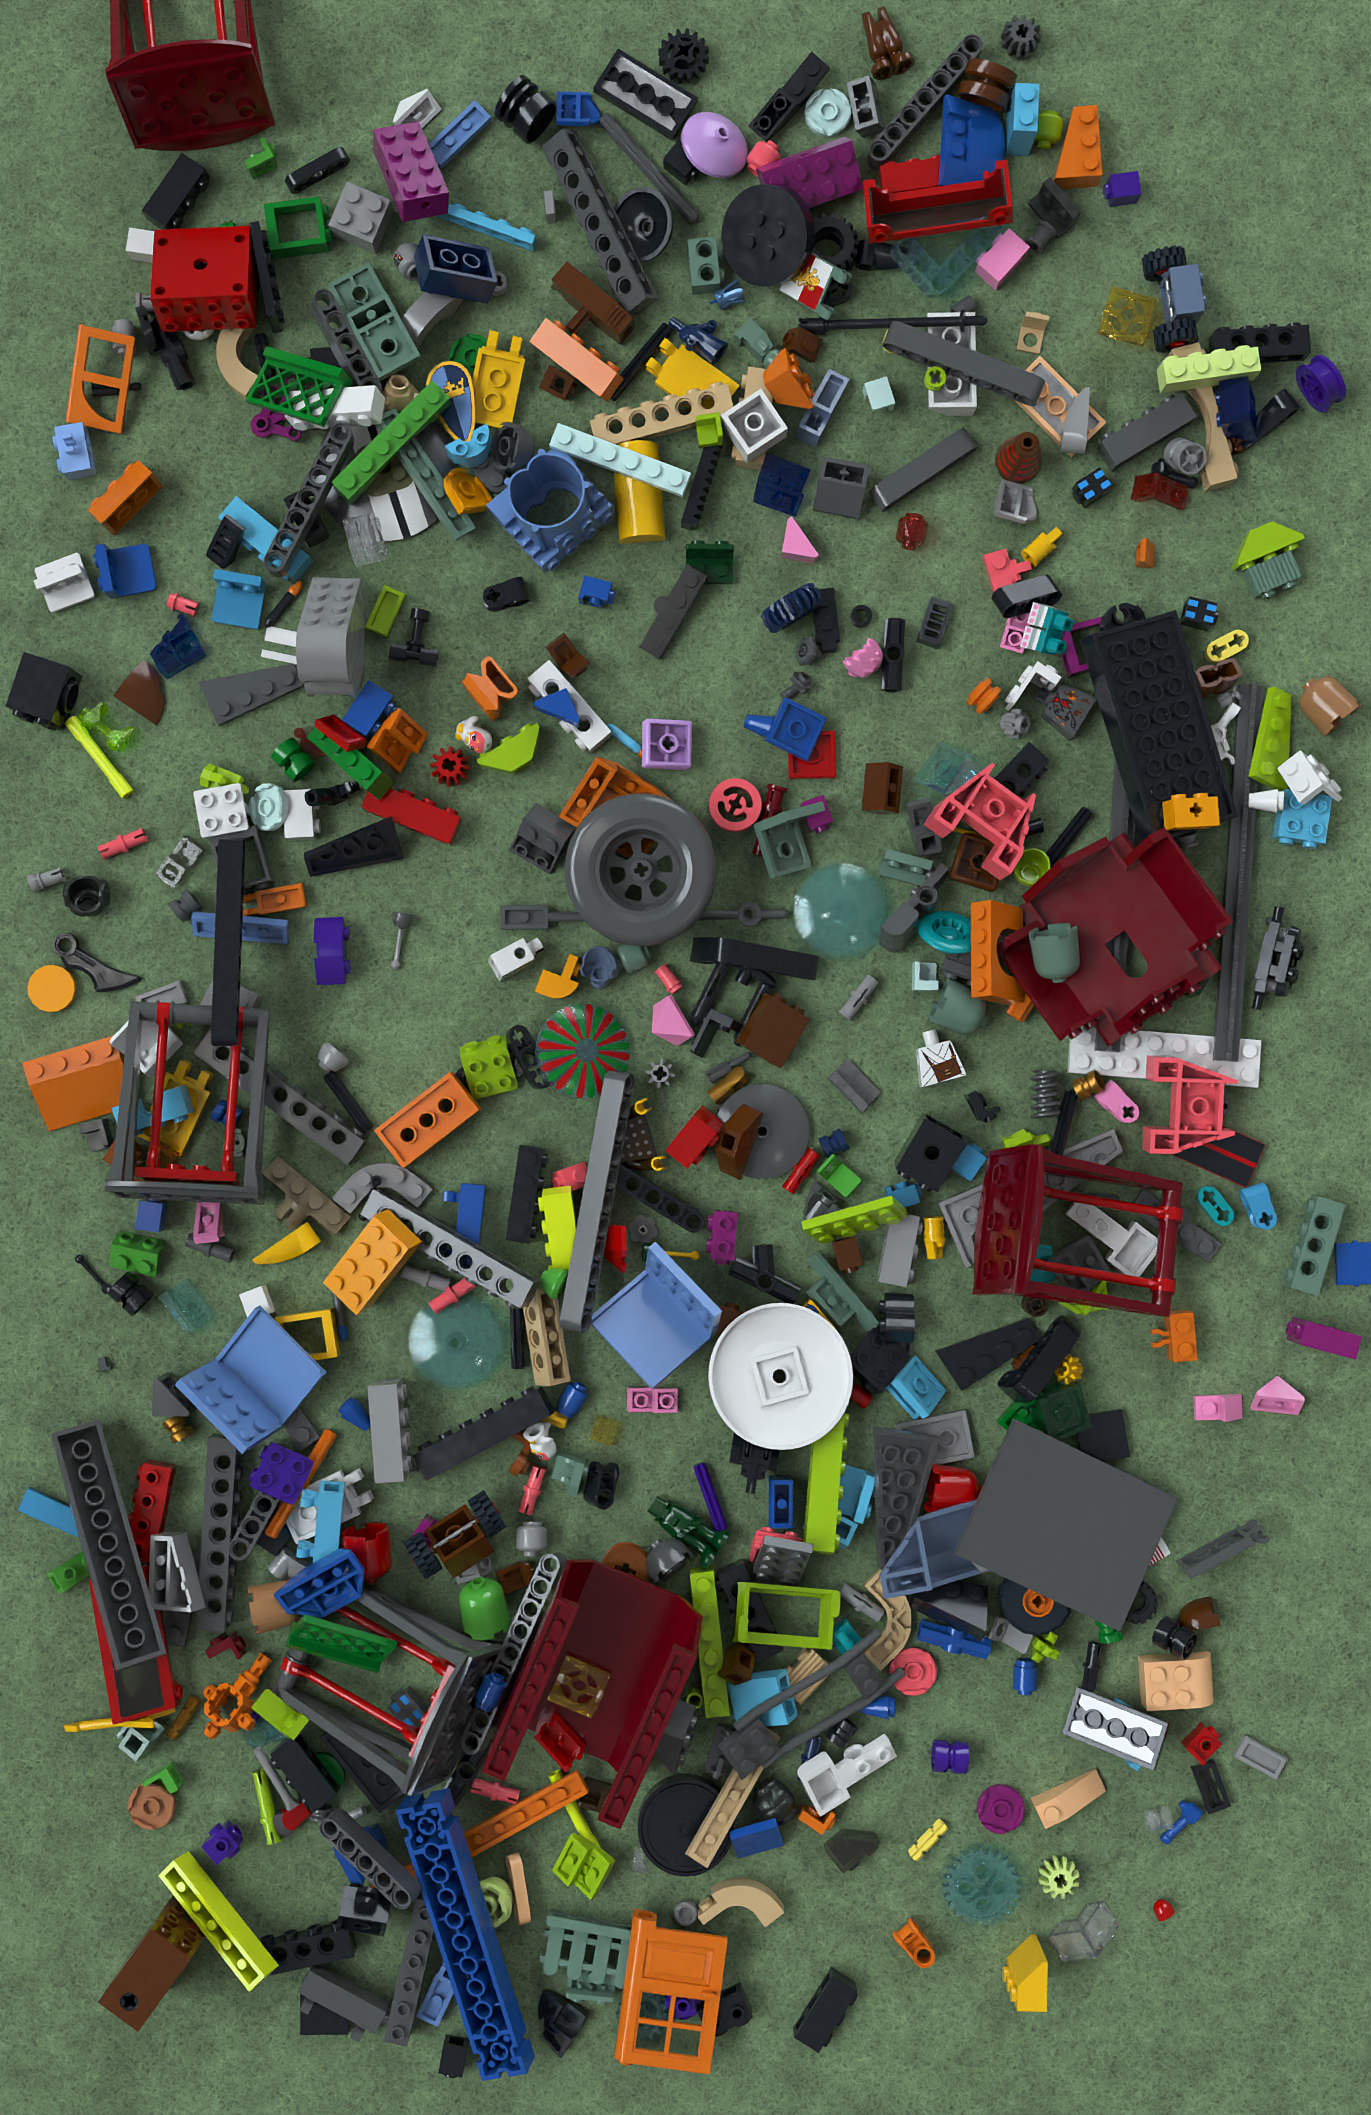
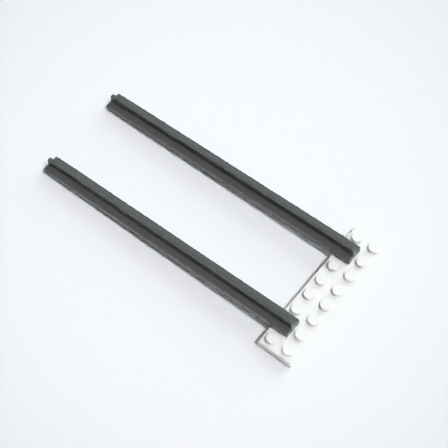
M1253 682L1250 685H1238L1243 698H1237V705L1241 709L1237 713L1235 721L1233 751L1235 764L1232 766L1231 794L1238 817L1230 819L1228 824L1223 908L1233 920V923L1226 928L1228 932L1221 937L1219 964L1222 969L1218 972L1214 1036L1138 1031L1133 1035L1129 1032L1108 1047L1094 1027L1088 1031L1083 1028V1032L1072 1040L1070 1039L1067 1073L1087 1074L1092 1070H1097L1101 1076L1146 1079L1147 1055H1165L1185 1060L1238 1080V1084L1225 1083L1226 1086L1258 1088L1261 1040L1240 1039L1256 811L1254 808H1249V793L1257 792V781L1248 777L1262 717L1264 686ZM1115 759L1109 841L1125 833L1134 845L1136 825ZM1125 931L1105 944L1124 972H1126L1128 935Z

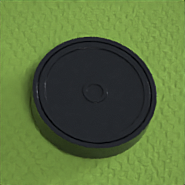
M779 184L751 186L734 198L725 213L721 232L723 251L733 271L750 284L772 286L791 281L802 272L813 252L815 226L812 214L802 197L786 186Z
M677 1774L659 1781L644 1797L638 1815V1838L647 1858L662 1871L684 1877L700 1875L714 1868L727 1854L732 1843L729 1832L734 1830V1822L708 1868L685 1854L721 1791L715 1783L695 1774Z

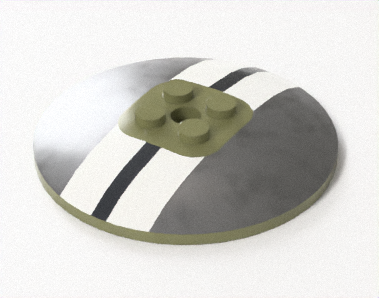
M436 421L415 436L443 480L452 469L457 468V465L448 457L445 448L451 442ZM362 425L349 426L355 442L340 473L380 433L376 425L368 427ZM330 429L327 431L326 435L324 436V438H323V440H322V442H321V444H320L319 450H320L322 444L324 443V441H325V439H326V437H327V435H328ZM339 434L337 436V440H345L348 437V434ZM330 454V455H328L327 458H326V461H327V462H333V461H335V459L337 458V455H336V454ZM396 455L389 461L391 470L386 474L379 473L370 486L351 506L332 486L324 505L330 515L343 528L354 535L377 542L401 541L424 532L439 519ZM317 476L316 483L324 482L326 476Z

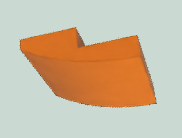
M398 708L382 723L371 738L367 748L393 771L401 773L410 754L419 753L428 733L402 709Z

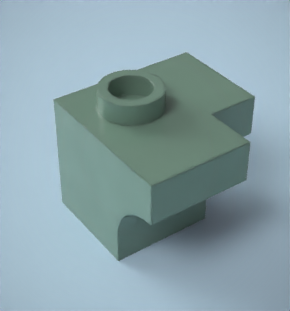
M558 1452L551 1479L563 1482L567 1488V1495L577 1497L581 1479L586 1480L589 1466L585 1465L586 1458Z
M158 1718L153 1719L154 1728L122 1727L117 1735L121 1740L118 1748L134 1761L147 1757L168 1728Z

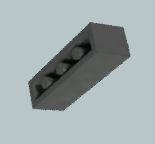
M1183 393L1176 397L1173 394L1161 401V406L1156 409L1153 406L1141 413V418L1136 421L1132 418L1121 425V430L1116 433L1112 430L1101 437L1102 441L1097 449L1111 472L1193 423L1197 416Z

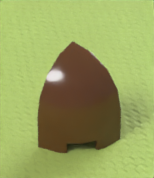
M1211 1597L1199 1598L1188 1602L1180 1610L1177 1618L1180 1627L1186 1626L1192 1630L1220 1626L1218 1613L1214 1614L1212 1605L1214 1603Z

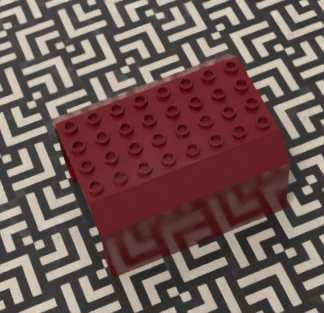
M567 1560L498 1721L481 1772L505 1781L526 1730L530 1729L535 1732L537 1725L556 1711L587 1745L584 1752L608 1762L617 1772L597 1820L621 1830L697 1658L703 1616L682 1596L596 1560Z

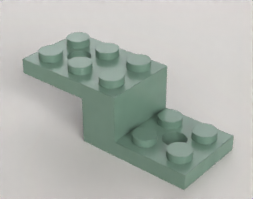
M369 262L328 284L379 381L422 359ZM364 290L366 291V296L363 300L354 299L355 292ZM387 342L395 344V349L391 353L383 351V345Z

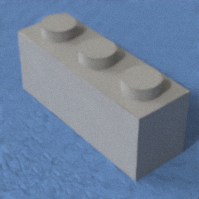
M907 1214L908 1218L901 1219L900 1223L887 1224L876 1279L878 1282L907 1287V1283L912 1282L914 1268H910L912 1259H916L918 1253V1245H915L916 1236L921 1235L923 1227L920 1216Z

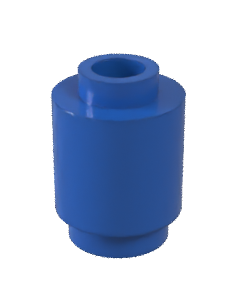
M578 1381L574 1383L569 1382L557 1402V1411L568 1418H573L575 1414L577 1415L589 1396V1393L586 1391L587 1387Z
M1017 1658L1016 1664H1014L1013 1689L1018 1690L1020 1695H1032L1033 1691H1037L1038 1666L1035 1665L1033 1659Z
M494 1672L491 1675L486 1674L476 1693L475 1705L484 1711L492 1712L498 1706L507 1687V1684L504 1682L505 1678Z

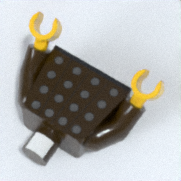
M644 1098L637 1101L630 1108L621 1162L626 1167L639 1171L666 1170L667 1167L660 1165V1160L666 1159V1156H657L645 1115L652 1108L645 1109L643 1107V1102L648 1100Z

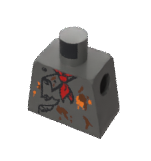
M1060 684L1055 693L1041 687L1035 697V700L1046 706L1041 717L1069 741L1074 737L1097 699L1094 696Z

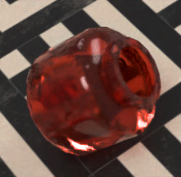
M906 513L904 517L898 520L895 539L902 544L903 549L916 550V547L922 546L925 543L928 523L924 520V516L917 513Z

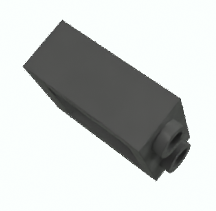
M251 826L247 831L209 838L216 865L218 864L219 838H244L245 842L255 841L265 877L244 883V895L247 894L246 891L265 890L270 888L269 884L275 883L262 835L257 826Z

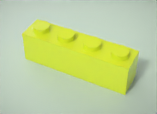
M571 1185L543 1189L542 1197H538L539 1210L545 1213V1220H542L543 1234H548L549 1240L548 1243H545L546 1256L551 1257L552 1265H548V1270L550 1268H564L569 1271L577 1227Z

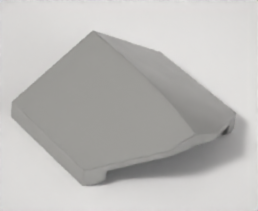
M1001 479L993 506L994 516L1022 524L1035 521L1037 506L1033 497L1032 487Z

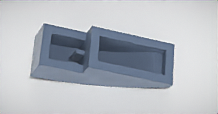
M828 369L812 398L814 407L806 411L798 426L795 438L816 448L849 383V378Z

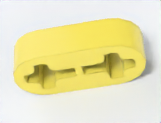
M1234 630L1216 639L1205 648L1204 656L1206 660L1217 664L1241 652L1248 645V635L1242 630ZM1234 636L1242 639L1240 647L1237 644L1230 647L1228 643L1234 640ZM1213 646L1215 649L1221 647L1225 649L1219 654L1220 658L1217 655H1211Z

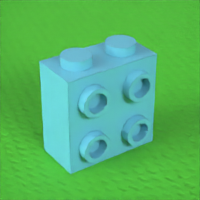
M1290 789L1282 790L1284 791L1283 811H1277L1275 814L1272 839L1279 840V844L1293 845L1294 842L1301 843L1302 847L1307 849H1317V846L1325 844L1332 797L1318 794L1302 805Z

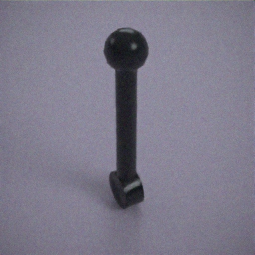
M378 1175L371 1178L372 1187L368 1198L373 1189H376L381 1183V1178ZM359 1214L358 1217L361 1221L367 1220L366 1217Z
M76 1255L75 1262L81 1264L102 1287V1292L107 1294L111 1285L105 1284L84 1261L83 1255Z

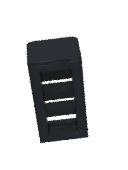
M226 514L208 547L206 556L222 569L235 561L246 528Z
M931 596L916 642L938 649L954 604ZM933 605L946 608V613L932 609ZM930 614L943 617V621L930 617ZM928 622H931V623L936 624V625H939V626H941V627H940V629H937V628L928 626L927 623H928ZM925 630L938 634L937 638L924 634Z

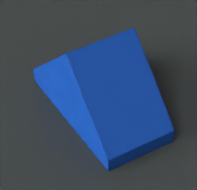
M567 688L534 702L535 710L579 728L581 724Z

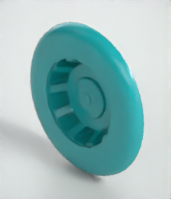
M934 911L924 915L919 920L917 931L920 937L936 950L950 954L971 952V919L951 911Z

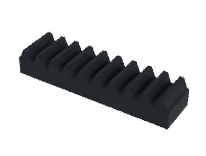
M723 444L703 448L681 520V528L687 530L698 529L701 511L704 510V502L707 501V493H709L710 484H712V476L715 475V467L718 465V458H720Z

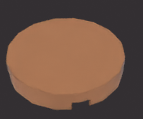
M154 1781L146 1787L143 1784L138 1785L130 1795L127 1807L135 1824L143 1829L157 1830V1828L166 1826L172 1819L177 1803L175 1795L173 1793L170 1794L162 1782Z

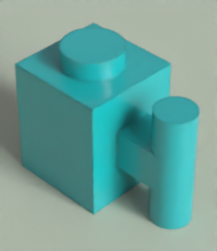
M846 1617L833 1626L832 1642L842 1655L862 1639Z

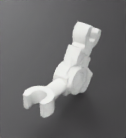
M1235 703L1230 704L1220 721L1211 726L1221 761L1225 758L1228 760L1229 765L1235 764V760L1227 752L1230 748L1226 739L1227 729L1225 728L1241 709Z

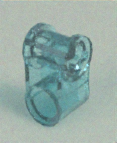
M264 1718L256 1722L253 1729L247 1731L245 1736L246 1743L251 1748L265 1746L286 1738ZM260 1730L264 1737L257 1739L253 1736L252 1731Z

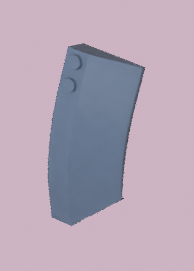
M977 1499L919 1516L880 1573L884 1599L929 1591L932 1588L990 1571L981 1572L971 1561L953 1553Z

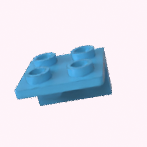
M214 569L213 579L218 586L212 621L214 623L258 630L267 583L259 576Z

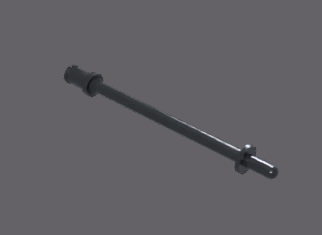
M961 310L960 316L825 320L820 316L819 318H799L798 322L800 324H798V327H802L811 333L826 335L829 330L889 328L892 321H899L915 328L959 326L962 333L965 332L966 326L986 325L988 318L983 315L966 316L965 310Z

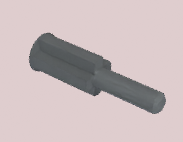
M746 1052L730 1062L725 1060L705 1071L706 1077L710 1083L718 1081L725 1077L732 1068L751 1058V1054Z

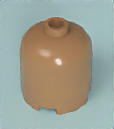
M1324 676L1318 680L1310 679L1302 687L1305 691L1299 699V707L1324 737L1343 724L1340 720L1341 718L1344 719L1349 714L1352 716L1361 707V704L1349 691L1331 676Z
M289 1580L248 1586V1594H253V1602H249L252 1624L256 1626L255 1634L288 1627L294 1621L298 1622L301 1619L302 1615L287 1614L274 1596V1593Z

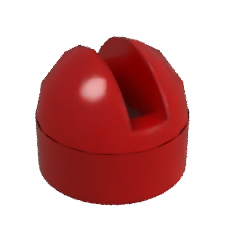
M1160 1899L1154 1903L1153 1911L1158 1921H1165L1174 1915L1175 1911L1172 1905L1166 1900Z

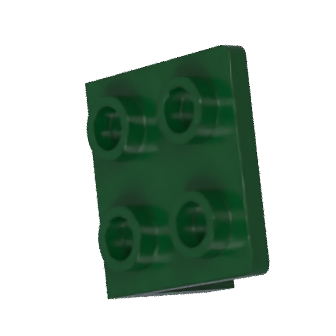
M700 540L691 541V544H686V565L688 564L708 576L704 584H733L734 545L729 544L728 541H716L715 544H705L704 541Z

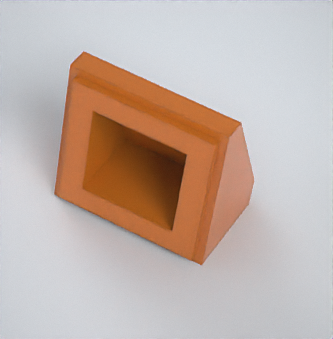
M1147 538L1141 539L1137 544L1136 567H1154L1155 545Z

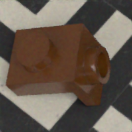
M802 327L789 329L784 334L781 350L786 348L789 353L792 352L810 363L815 362L822 339Z
M518 1561L495 1570L498 1583L502 1586L504 1594L529 1586L535 1573L532 1565L525 1561Z

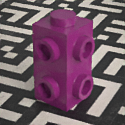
M713 1210V1215H708V1229L712 1230V1237L707 1239L706 1253H710V1259H715V1264L729 1265V1260L734 1261L738 1212Z

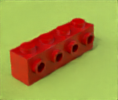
M393 785L380 800L367 791L361 806L364 811L383 819L392 816L394 823L447 845H453L462 823L461 817L458 816L459 812L445 807L444 810L436 807L437 803L429 799L423 798L420 801L414 798L415 794L407 790L401 789V792L393 790Z
M148 1459L138 1468L137 1479L140 1481L138 1489H135L133 1493L132 1503H135L134 1512L130 1513L128 1521L140 1561L150 1563V1535L164 1532L176 1464Z

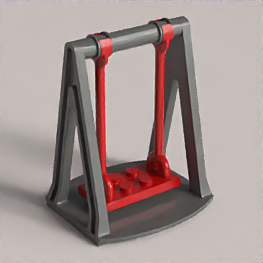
M156 1000L155 1003L131 1001L113 1163L105 1180L106 1192L118 1198L265 1205L266 1195L262 1180L270 1009L248 1008L246 1005L239 1009L238 1046H231L225 1142L221 1171H210L208 1166L193 1165V1170L185 1169L186 1167H183V1165L168 1164V1168H160L159 1146L168 1026L173 1025V1023L211 1025L212 1006L175 1004L174 1001L168 1003L160 1002L159 1000ZM142 1021H150L159 1025L150 1146L146 1167H136L135 1170ZM247 1027L257 1028L243 1187L205 1185H240V1175L234 1172V1141L242 1030L247 1029ZM135 1177L138 1178V1179H140L141 1181H161V1182H140V1181H135Z
M363 1583V1594L356 1599L357 1601L444 1657L438 1658L347 1606H343L335 1611L378 1636L397 1641L396 1646L432 1665L434 1671L443 1676L439 1688L431 1696L430 1702L432 1704L429 1711H426L421 1718L420 1724L422 1726L418 1727L402 1722L308 1667L307 1658L309 1653L290 1649L285 1654L279 1668L280 1674L272 1692L389 1775L404 1794L413 1796L450 1778L462 1751L460 1745L462 1735L476 1706V1693L484 1676L490 1674L503 1643L492 1640H473L470 1634L464 1633V1630ZM326 1616L323 1617V1618H321V1617H316V1618L325 1620ZM436 1633H438V1634H440V1635H442V1636H444V1637H446V1638H448V1639H450V1640H452V1641H454V1642H456V1643H458V1644H461V1645H463V1646H465V1647H467V1648H469V1649H471V1650H467V1649H463V1648L454 1646V1645H452L451 1643H449L448 1641H446L445 1639H443L442 1637H440L439 1635H437ZM306 1677L401 1732L408 1742L295 1688L298 1678ZM371 1742L410 1760L409 1768L399 1763Z

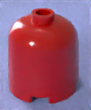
M933 1464L925 1490L928 1493V1502H924L925 1510L927 1512H934L977 1499L982 1486L979 1485L975 1473L966 1468Z
M367 1522L365 1523V1528L355 1530L353 1525L341 1532L344 1549L351 1550L365 1569V1583H375L389 1572L392 1567L390 1530L389 1527H386V1523Z

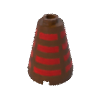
M1023 432L1005 440L999 446L995 455V466L998 469L999 475L1004 480L1023 484L1034 479L1039 473L1042 466V453L1039 440L1035 434Z

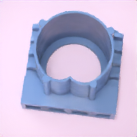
M539 449L538 454L529 461L527 469H521L515 472L511 478H506L504 480L506 488L486 505L494 519L513 537L544 573L556 569L566 555H572L578 549V545L581 542L592 538L596 533V529L602 524H608L613 519L615 513L613 504L605 498L603 493L577 467L575 461L568 454L554 449L547 453L544 449ZM552 490L568 491L580 501L575 512L558 524L541 526L528 522L529 510L533 506L543 504L548 493Z

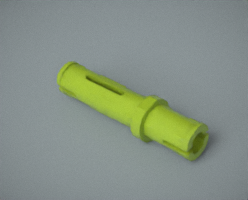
M258 1769L253 1771L252 1775L261 1812L260 1823L264 1827L266 1844L272 1845L273 1841L278 1843L282 1841V1838L273 1824V1816L276 1812L268 1775L264 1769H261L259 1774Z

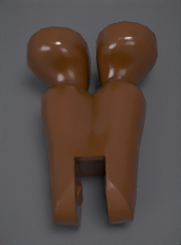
M885 6L877 9L878 22L874 23L870 11L864 12L861 15L869 55L875 63L872 66L871 73L876 80L890 78L892 71H894L895 75L903 74L915 63L913 54L902 52V40ZM886 55L890 57L892 65L890 61L886 58Z

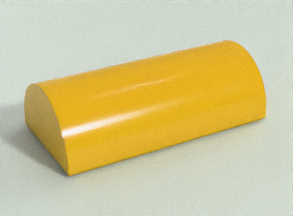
M637 440L617 444L660 461L659 445L655 442ZM614 472L619 544L666 540L662 490Z

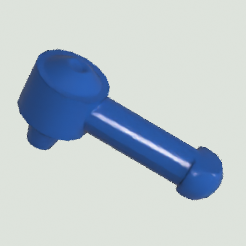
M1183 1800L1179 1802L1181 1817L1166 1832L1161 1834L1160 1839L1164 1844H1170L1172 1839L1189 1823H1196L1200 1819L1202 1810L1193 1802L1187 1803Z

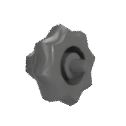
M812 637L802 638L796 646L795 658H797L800 666L811 665L814 660H818L821 656V651Z

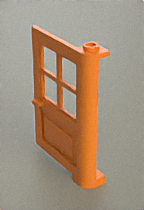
M633 1908L614 2057L620 2064L626 2066L636 2064L710 2074L728 1937L656 1927L657 1915L655 1913ZM642 1992L671 1996L668 2020L639 2017ZM676 1997L705 2000L702 2025L673 2021ZM638 2023L667 2027L664 2051L635 2047ZM672 2028L701 2031L697 2056L669 2052Z

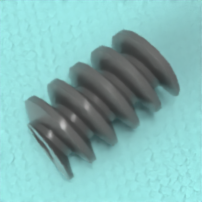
M1031 1070L1037 1073V1075L1030 1077V1080L1037 1084L1031 1086L1030 1090L1037 1092V1094L1030 1096V1099L1037 1101V1104L1031 1105L1030 1109L1037 1111V1113L1031 1115L1030 1118H1054L1055 1115L1061 1113L1060 1110L1054 1108V1106L1061 1104V1101L1054 1099L1055 1096L1061 1094L1060 1091L1054 1089V1087L1061 1085V1082L1054 1080L1061 1073L1055 1070Z

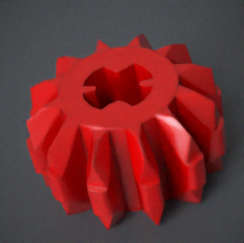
M449 746L448 753L443 748H440L442 756L439 757L437 754L432 756L437 762L430 763V767L436 769L431 775L433 777L439 776L437 782L440 785L445 780L447 787L452 786V780L455 781L457 786L461 785L458 778L462 777L466 780L468 776L463 771H470L471 769L469 765H465L469 758L467 756L461 757L463 754L461 749L457 750L454 754L453 746ZM448 762L456 764L451 772L448 769L444 770V767L447 768L446 763Z

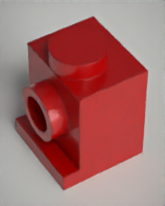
M1201 1722L1181 1741L1183 1746L1202 1766L1206 1764L1205 1761L1222 1745L1218 1740L1221 1735L1211 1725L1206 1728ZM1204 1741H1208V1742L1202 1747V1743H1203Z

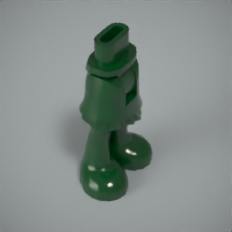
M659 1496L656 1497L647 1511L656 1517V1522L659 1520L660 1526L672 1538L685 1542L701 1555L700 1565L705 1570L731 1534L727 1529L716 1531L702 1523L704 1518L696 1517L698 1514L692 1513L675 1503H671L669 1499L666 1502ZM693 1529L694 1531L698 1532L707 1540H709L717 1549L706 1544L705 1542L697 1538L695 1535H693L690 1531Z

